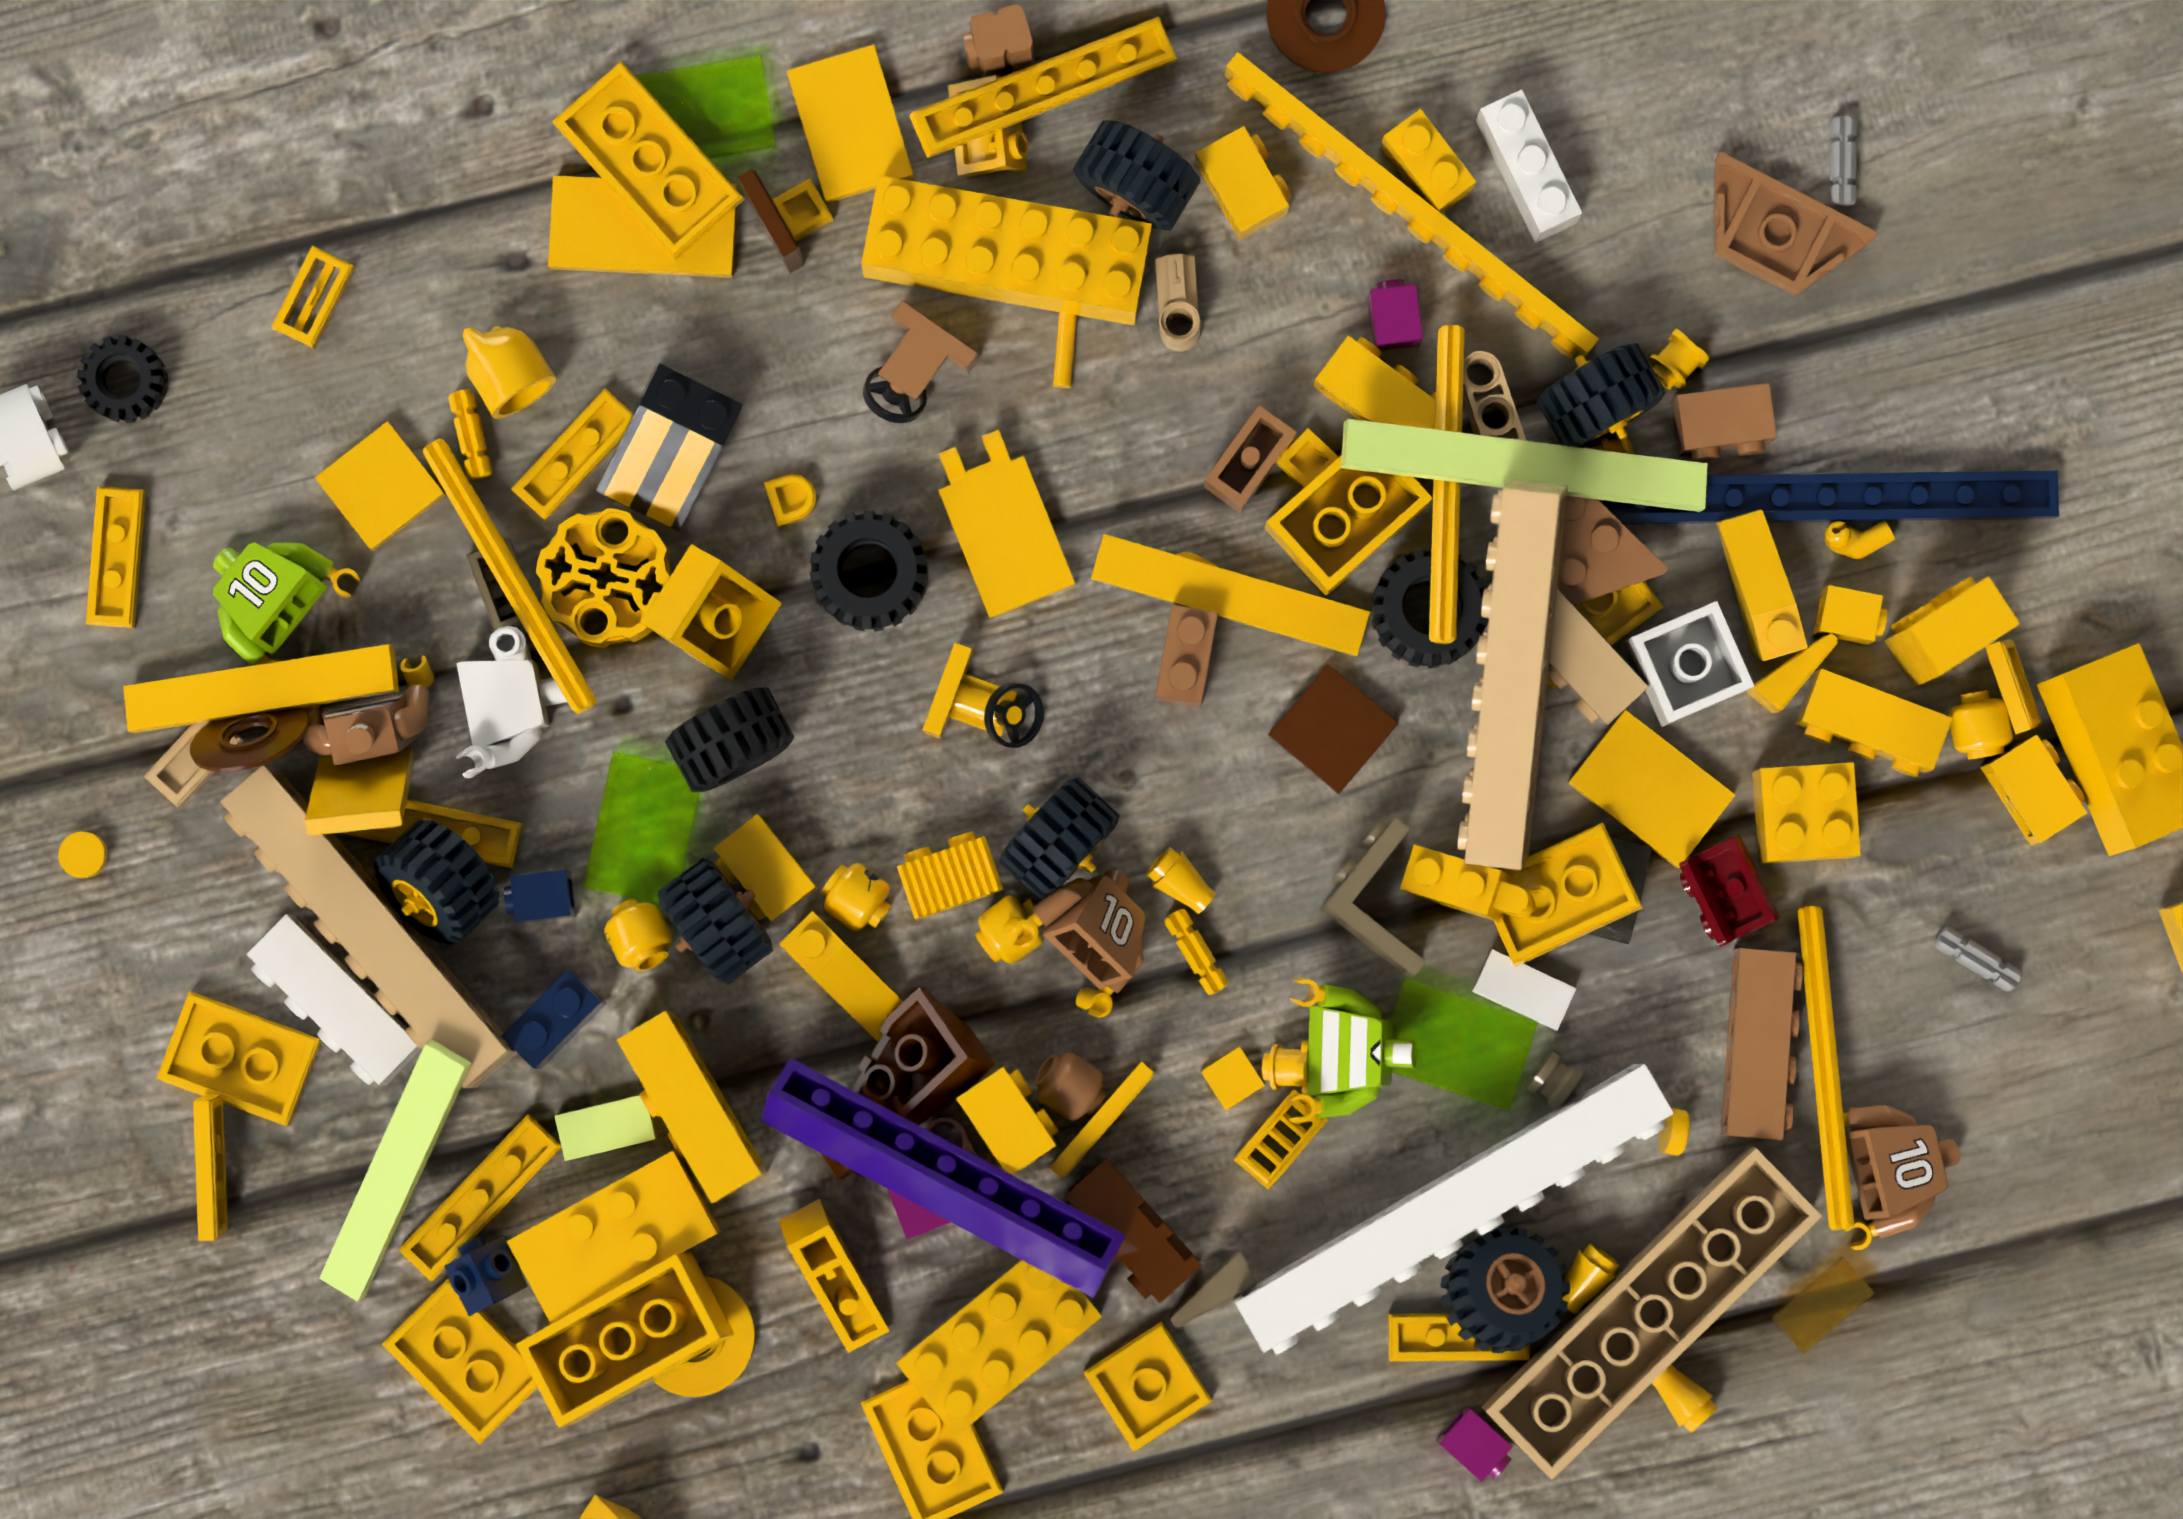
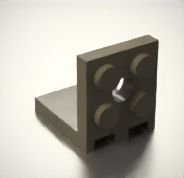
M1395 817L1387 825L1380 820L1365 837L1361 845L1367 851L1359 861H1356L1353 857L1348 859L1332 879L1338 885V888L1321 910L1404 976L1411 978L1416 976L1426 961L1352 903L1410 830L1409 827Z

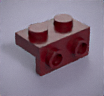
M1740 834L1679 863L1682 870L1680 872L1682 886L1690 897H1695L1703 913L1700 915L1703 929L1712 940L1716 939L1720 947L1780 918Z

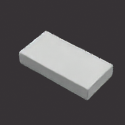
M1491 949L1471 992L1558 1031L1577 988L1525 964L1515 967L1510 957Z

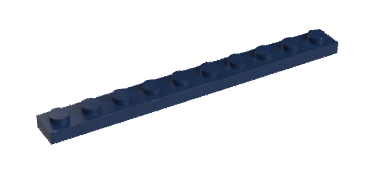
M2058 470L1707 475L1706 506L1701 512L1599 500L1623 525L1716 523L1759 509L1763 510L1767 523L2055 519L2059 517Z

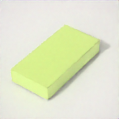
M640 1095L554 1116L565 1161L657 1139L653 1118L642 1102Z

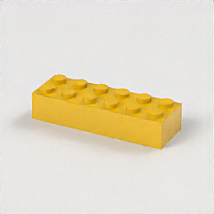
M878 175L861 266L864 278L1054 312H1067L1077 316L1135 326L1151 239L1152 223Z

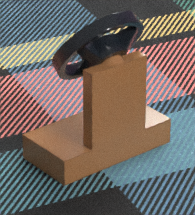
M901 300L891 314L893 323L907 333L884 366L873 370L868 375L863 386V397L870 410L880 418L893 423H908L921 415L927 403L925 388L946 359L968 375L979 360L977 352ZM879 376L886 380L881 382L870 383L873 379ZM871 392L882 394L888 403L899 406L903 414L893 413L882 408L874 400ZM909 397L915 401L918 398L920 399V406L914 412L911 410Z

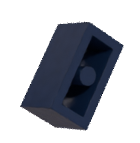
M567 970L501 1037L533 1069H542L607 1003L574 970Z

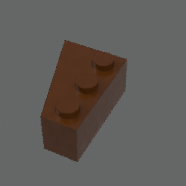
M1107 1157L1065 1194L1071 1207L1125 1235L1113 1264L1121 1260L1132 1272L1127 1280L1144 1299L1152 1295L1161 1304L1202 1266L1198 1258Z

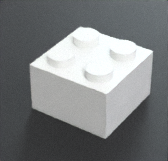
M1717 601L1633 636L1625 642L1639 677L1648 686L1645 691L1661 727L1755 687Z

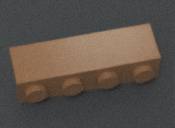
M1744 948L1733 949L1720 1135L1783 1140L1784 1131L1791 1130L1793 1105L1792 1103H1786L1787 1084H1794L1796 1057L1789 1056L1790 1037L1796 1038L1799 1031V1010L1792 1009L1794 991H1800L1803 977L1802 963H1796V953Z

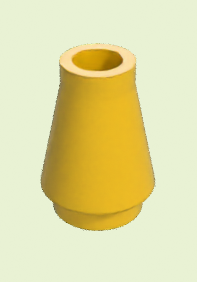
M1171 847L1167 848L1146 872V875L1153 880L1151 886L1190 907L1197 914L1202 912L1216 895L1184 852L1180 851L1177 853Z
M1590 1242L1584 1250H1578L1564 1282L1570 1283V1293L1563 1296L1562 1300L1568 1302L1567 1309L1574 1314H1578L1585 1304L1616 1278L1614 1272L1620 1266L1610 1254L1594 1243Z
M1672 1364L1652 1382L1679 1428L1684 1425L1690 1433L1695 1431L1718 1409L1711 1400L1714 1397L1712 1394L1678 1371Z

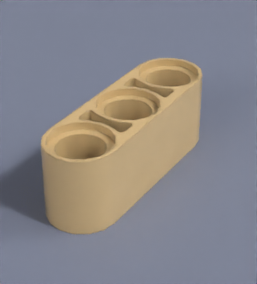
M1476 351L1469 354L1464 359L1463 403L1473 433L1476 435L1527 441L1498 359L1485 351ZM1476 364L1485 366L1491 374L1490 383L1482 386L1473 384L1467 376V368ZM1487 408L1499 409L1505 416V426L1495 430L1487 427L1482 420V411Z

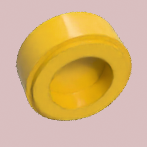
M80 831L70 834L62 841L58 851V859L63 870L69 875L78 878H91L98 875L105 868L108 861V849L99 836Z
M1671 1108L1674 1114L1664 1119L1667 1127L1659 1133V1150L1663 1154L1679 1156L1684 1152L1690 1131V1116L1686 1110Z

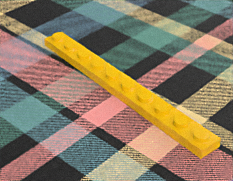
M1239 52L1226 65L1225 77L1229 79L1227 86L1237 96L1245 101H1249L1252 97L1265 108L1263 114L1272 124L1282 130L1287 126L1301 136L1299 143L1310 154L1317 158L1325 155L1337 165L1334 169L1335 172L1345 182L1354 187L1360 183L1373 194L1370 199L1379 209L1388 215H1393L1394 212L1398 213L1409 222L1406 227L1417 239L1425 244L1432 240L1445 251L1442 255L1443 258L1452 267L1462 273L1466 269L1471 271L1481 279L1478 285L1486 294L1497 301L1505 298L1517 308L1515 315L1525 325L1534 330L1539 326L1554 337L1551 340V344L1559 352L1571 359L1575 355L1577 357L1583 355L1585 358L1599 340L1598 337Z

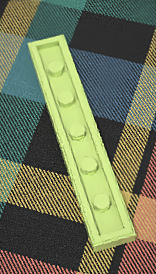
M434 1040L424 1045L319 1279L357 1302L363 1299L369 1290L472 1064Z

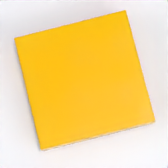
M388 421L315 477L316 481L373 552L446 496Z
M1162 1321L1083 1371L1133 1452L1212 1402L1210 1395Z

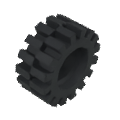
M118 335V339H113L111 336L103 338L104 343L100 346L94 343L89 347L93 351L90 356L83 355L80 361L84 364L83 370L78 369L77 378L82 383V385H78L80 393L86 398L84 401L97 413L115 422L123 420L126 423L135 422L134 418L140 417L145 419L149 417L148 411L151 408L157 410L161 405L157 402L160 395L165 397L167 389L163 386L164 381H168V376L163 371L162 367L165 365L161 358L143 342L135 338L134 340L130 339L127 336ZM128 362L137 368L140 376L139 384L136 390L127 396L119 397L112 395L106 386L107 373L114 365Z

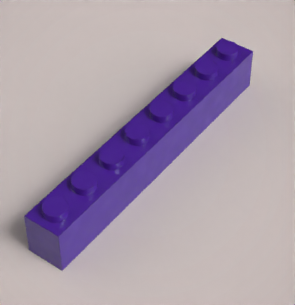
M790 1058L768 1093L761 1122L1093 1298L1095 1297L1124 1240L1125 1235L792 1058Z

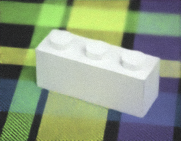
M1521 89L1481 108L1475 121L1534 242L1537 243L1577 224L1582 211L1523 90Z

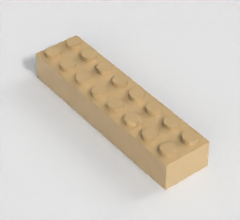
M1511 480L1502 490H1499L1498 495L1493 497L1491 523L1499 524L1498 537H1494L1493 542H1489L1486 570L1494 571L1493 584L1490 583L1488 589H1484L1481 616L1489 618L1488 630L1484 631V635L1479 637L1477 649V664L1484 665V675L1480 676L1479 683L1475 682L1472 698V710L1480 711L1479 722H1475L1474 729H1470L1467 747V757H1474L1475 763L1474 768L1470 769L1469 775L1465 776L1462 798L1463 803L1470 804L1469 814L1466 813L1465 821H1461L1458 836V849L1466 850L1464 861L1466 864L1521 870L1530 853L1568 485Z
M262 765L220 801L228 810L223 818L240 837L246 835L257 844L258 848L253 851L257 859L271 873L276 871L280 875L282 874L289 882L284 886V890L300 908L306 906L309 910L312 909L319 917L314 922L319 932L331 944L337 942L347 950L349 955L344 960L353 972L362 980L365 977L370 981L372 980L380 989L375 993V997L391 1015L395 1013L400 1016L402 1015L410 1026L405 1029V1032L421 1050H423L427 1042L434 1040L472 1063L462 1084L463 1088H477L517 1054L501 1037L504 1032L420 933L393 908L380 886L334 833L307 835L305 816L309 803L281 770Z
M1747 1147L1616 1275V1278L1570 1319L1481 1408L1545 1475L1553 1480L1797 1242L1822 1215L1757 1148Z

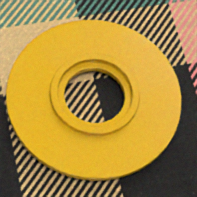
M710 1276L704 1277L735 1335L711 1347L707 1353L694 1357L653 1380L655 1384L664 1390L676 1395L702 1397L725 1389L742 1374L753 1352L755 1329L747 1304L732 1287Z

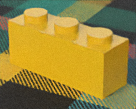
M1348 335L1314 381L1313 387L1357 420L1435 429L1436 392L1431 396L1416 386L1419 379L1409 370L1399 364L1393 369L1379 358L1382 352L1363 337L1355 341Z
M1821 668L1813 673L1795 724L1806 728L1804 735L1810 739L1825 744H1830L1832 738L1849 744L1847 751L1855 756L1874 761L1875 756L1878 755L1893 761L1892 769L1909 776L1918 777L1919 771L1927 773L1934 770L1953 718Z

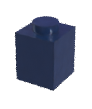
M562 869L510 875L511 886L504 887V901L507 914H514L515 922L528 923L576 917L572 872L570 870Z

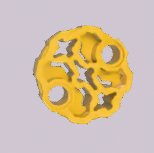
M607 508L602 512L587 515L577 513L558 525L556 535L548 546L540 551L536 574L540 579L541 603L554 623L567 629L585 644L606 648L610 644L626 641L635 643L652 632L641 621L659 595V592H653L651 599L647 602V594L640 587L642 583L650 584L655 574L656 582L661 587H664L672 575L671 553L655 530L647 528L626 511ZM615 522L627 524L628 535L622 543L611 545L606 542L605 532L608 526ZM577 543L584 556L597 558L596 563L580 560L579 555L572 546ZM565 556V561L572 567L570 573L563 572L557 582V575L551 570L552 564H560L562 557L564 558ZM649 559V562L642 565L637 572L622 569L623 566L621 564L637 567L641 562ZM607 567H610L611 572L616 577L628 583L608 582L606 589H602V585L590 575H585V573L597 575V573L605 574ZM577 584L590 587L591 592L574 589L570 594L563 596ZM616 594L633 596L640 610L634 612L629 601L616 598ZM596 611L605 613L608 619L606 629L598 635L586 633V618Z

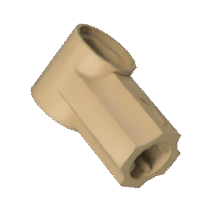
M1171 254L1155 258L1161 340L1167 348L1173 351L1183 352L1190 350L1198 342L1201 332L1195 256ZM1182 317L1189 320L1193 327L1185 335H1174L1167 329L1169 322L1174 318Z

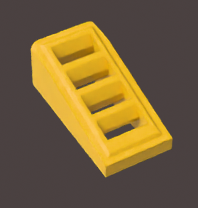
M1832 633L1821 637L1808 646L1807 649L1802 650L1754 684L1755 687L1746 692L1772 714H1777L1785 708L1837 645L1838 638Z
M1295 1089L1286 1096L1233 1158L1236 1163L1268 1191L1329 1120L1328 1118H1317L1315 1115L1310 1120L1312 1124L1307 1130L1300 1124L1292 1123L1289 1120L1292 1117L1286 1113L1291 1106L1296 1108L1302 1115L1305 1113V1106L1302 1102H1287L1290 1097L1299 1095ZM1279 1120L1300 1137L1295 1144L1274 1127ZM1267 1134L1288 1151L1283 1158L1262 1141ZM1255 1148L1276 1165L1271 1172L1267 1171L1250 1156Z

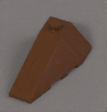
M919 987L884 1021L879 1030L882 1036L871 1055H865L857 1069L861 1072L851 1090L919 1126L964 1094L995 1065V1062L969 1026L927 990ZM821 1153L837 1179L843 1180L855 1172Z

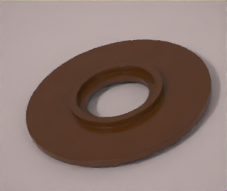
M1268 0L1267 25L1274 44L1288 60L1306 70L1331 73L1343 71L1357 65L1373 51L1384 29L1386 13L1384 0H1341L1346 8V20L1340 29L1332 33L1317 32L1308 24L1305 13L1306 7L1311 0Z
M299 707L210 721L193 738L190 744L191 758L200 768L214 772H236L264 765L279 758L300 742L309 727L307 712L304 708ZM254 726L269 728L265 735L254 741L244 744L230 743L231 738L244 729Z

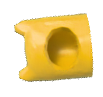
M496 326L490 332L482 334L473 327L464 329L463 339L468 349L465 369L469 380L477 389L493 418L508 417L523 410L544 396L556 383L555 374L533 340L523 331L511 327L502 328L501 326Z

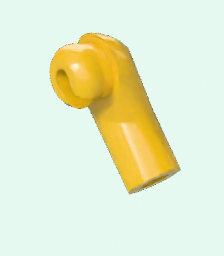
M1884 520L1864 532L1847 526L1843 521H1834L1826 527L1824 537L1826 545L1833 552L1855 560L1862 559L1895 540L1890 527Z

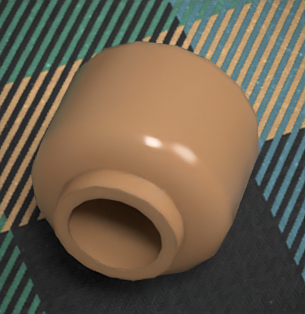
M1064 1052L1059 1056L1056 1054L1049 1056L1038 1070L1034 1079V1085L1038 1087L1037 1097L1039 1102L1068 1121L1077 1120L1085 1113L1089 1116L1094 1115L1106 1096V1093L1101 1090L1104 1078L1100 1069L1074 1052Z

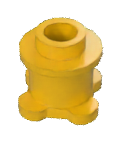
M1675 329L1668 338L1669 344L1658 356L1654 354L1649 358V362L1653 366V370L1662 386L1668 390H1671L1673 386L1684 389L1687 386L1685 380L1696 368L1702 369L1709 360V356L1701 348L1690 341L1683 332Z
M1309 1040L1302 1041L1301 1049H1283L1281 1044H1274L1270 1053L1264 1054L1262 1076L1265 1081L1270 1082L1273 1090H1280L1282 1086H1302V1094H1307Z

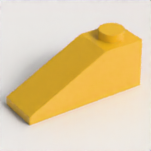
M1759 509L1716 522L1751 655L1766 661L1807 649L1808 646L1798 608L1763 510Z
M812 911L779 945L878 1042L882 1036L879 1030L884 1021L904 1001L816 912Z
M818 1199L778 1220L789 1251L847 1352L850 1353L888 1333L890 1330L821 1200Z

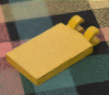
M999 430L982 436L990 462L965 471L956 447L938 453L950 485L938 489V492L989 619L1075 586L1074 579L1025 457L1021 456L1010 460Z

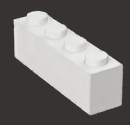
M285 914L246 954L255 962L251 967L252 972L270 988L276 983L288 995L284 1000L288 1008L302 1020L309 1016L321 1028L317 1032L318 1037L336 1053L342 1048L354 1060L350 1068L368 1085H371L374 1081L378 1085H387L421 1051L405 1032V1029L408 1027L395 1014L391 1015L377 1000L375 994L295 916Z

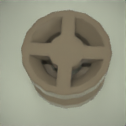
M1552 1050L1536 1069L1525 1088L1533 1094L1540 1093L1545 1096L1548 1105L1557 1110L1573 1091L1583 1072L1576 1067L1568 1068L1561 1063L1560 1055Z

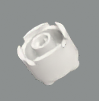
M28 384L0 394V466H4L8 475L6 479L13 491L65 470L64 463L72 460L57 428L49 430L46 421L54 417L38 385L29 388Z

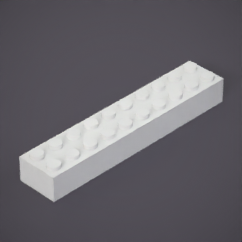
M1632 1064L1560 1106L1557 1110H1553L1258 1282L1255 1287L1233 1298V1301L1263 1353L1272 1348L1276 1355L1280 1354L1300 1341L1297 1333L1311 1325L1314 1326L1316 1331L1321 1330L1341 1318L1338 1309L1353 1301L1357 1307H1360L1382 1294L1379 1285L1389 1279L1394 1278L1395 1281L1397 1280L1398 1283H1401L1423 1270L1419 1262L1434 1254L1435 1257L1442 1259L1464 1246L1460 1238L1473 1230L1476 1234L1483 1235L1505 1222L1501 1214L1515 1207L1516 1210L1520 1209L1522 1212L1545 1199L1542 1192L1545 1188L1554 1183L1556 1186L1563 1188L1586 1175L1583 1166L1593 1160L1604 1164L1627 1151L1623 1143L1634 1136L1637 1139L1642 1138L1646 1140L1667 1127L1664 1119L1674 1113L1646 1065Z

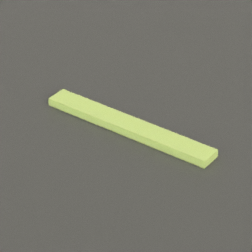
M1347 419L1344 422L1341 468L1500 488L1506 486L1511 480L1568 485L1567 496L1701 512L1706 506L1708 463Z

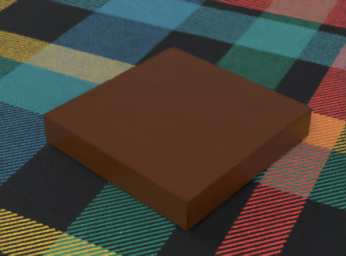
M750 169L739 175L738 179L746 198L789 273L791 274L803 267L805 262L799 246L757 172Z
M1327 664L1268 736L1339 795L1399 723Z

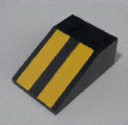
M659 363L655 366L595 492L679 532L718 458L743 404Z

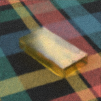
M1840 1257L1772 1315L1771 1318L1797 1349L1804 1354L1870 1298L1874 1292L1844 1257Z

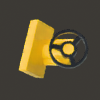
M954 643L923 726V732L942 739L949 718L987 731L993 741L1005 747L1019 748L1030 743L1040 731L1044 717L1043 704L1038 693L1025 684L1007 683L1000 687L967 675L966 672L973 656V650ZM1021 688L1028 693V695L1015 701L1018 693L1011 690ZM1033 702L1035 717L1032 727L1023 738L1019 739L1018 727L1025 720V709ZM1004 729H1006L1011 742H1006L999 737H1002Z

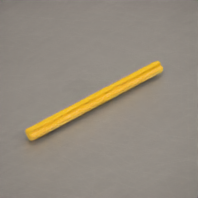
M1442 325L1438 330L1435 429L1462 433L1465 330L1459 325ZM1434 480L1429 639L1434 643L1448 644L1455 641L1457 634L1461 483Z
M443 439L434 440L424 447L423 454L570 708L577 714L586 712L596 704L595 696L449 445Z
M1805 906L1799 908L1797 914L1828 1224L1831 1230H1848L1854 1226L1823 909L1821 906Z

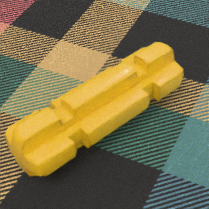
M470 389L455 391L449 394L448 399L451 412L456 414V418L453 420L461 453L467 458V460L463 461L466 474L470 480L487 478L492 475L493 471L490 458L484 453L487 451L480 417L474 411L477 409L474 393Z
M1179 909L1164 919V924L1172 936L1176 935L1179 940L1176 944L1194 974L1198 973L1201 979L1199 982L1208 995H1213L1228 985V979L1221 968H1216L1214 964L1216 959L1198 929L1194 931L1191 925L1194 923L1187 911Z

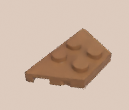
M1721 151L1714 160V255L1795 297L1871 243L1878 233L1866 225Z
M1567 496L1557 589L1573 606L1662 576L1669 570L1598 499Z

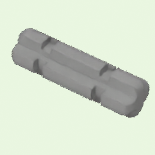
M1849 116L1834 117L1830 123V138L1834 139V142L1830 145V181L1833 182V185L1829 192V203L1834 207H1850L1856 202V186L1852 185V182L1856 179L1857 143L1853 142V139L1857 136V120Z
M1944 927L1940 931L1934 943L1936 949L1947 956L1953 954L1956 956L1955 961L1986 980L1992 978L1993 984L2004 991H2012L2018 985L2022 977V971L2009 962L2003 964L2001 957L1972 939L1964 940V935L1952 927Z

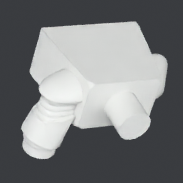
M501 627L491 634L489 647L496 661L456 663L472 746L458 753L456 759L467 756L473 759L475 763V768L469 769L462 774L465 778H472L485 770V768L492 769L519 761L540 741L542 730L549 727L546 706L567 702L553 677L540 678L538 665L535 661L531 660L530 650L524 633L517 627Z

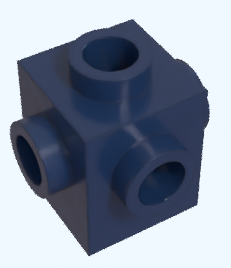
M481 1236L459 1247L457 1250L460 1258L444 1266L450 1277L451 1286L455 1293L458 1294L468 1316L528 1287L518 1262L504 1236L488 1244L485 1243Z

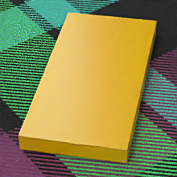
M622 61L552 121L555 127L674 260L678 259L744 201L743 196Z
M553 176L548 267L553 270L733 278L737 207L678 259L674 260L602 178ZM732 184L734 188L738 191L737 184Z

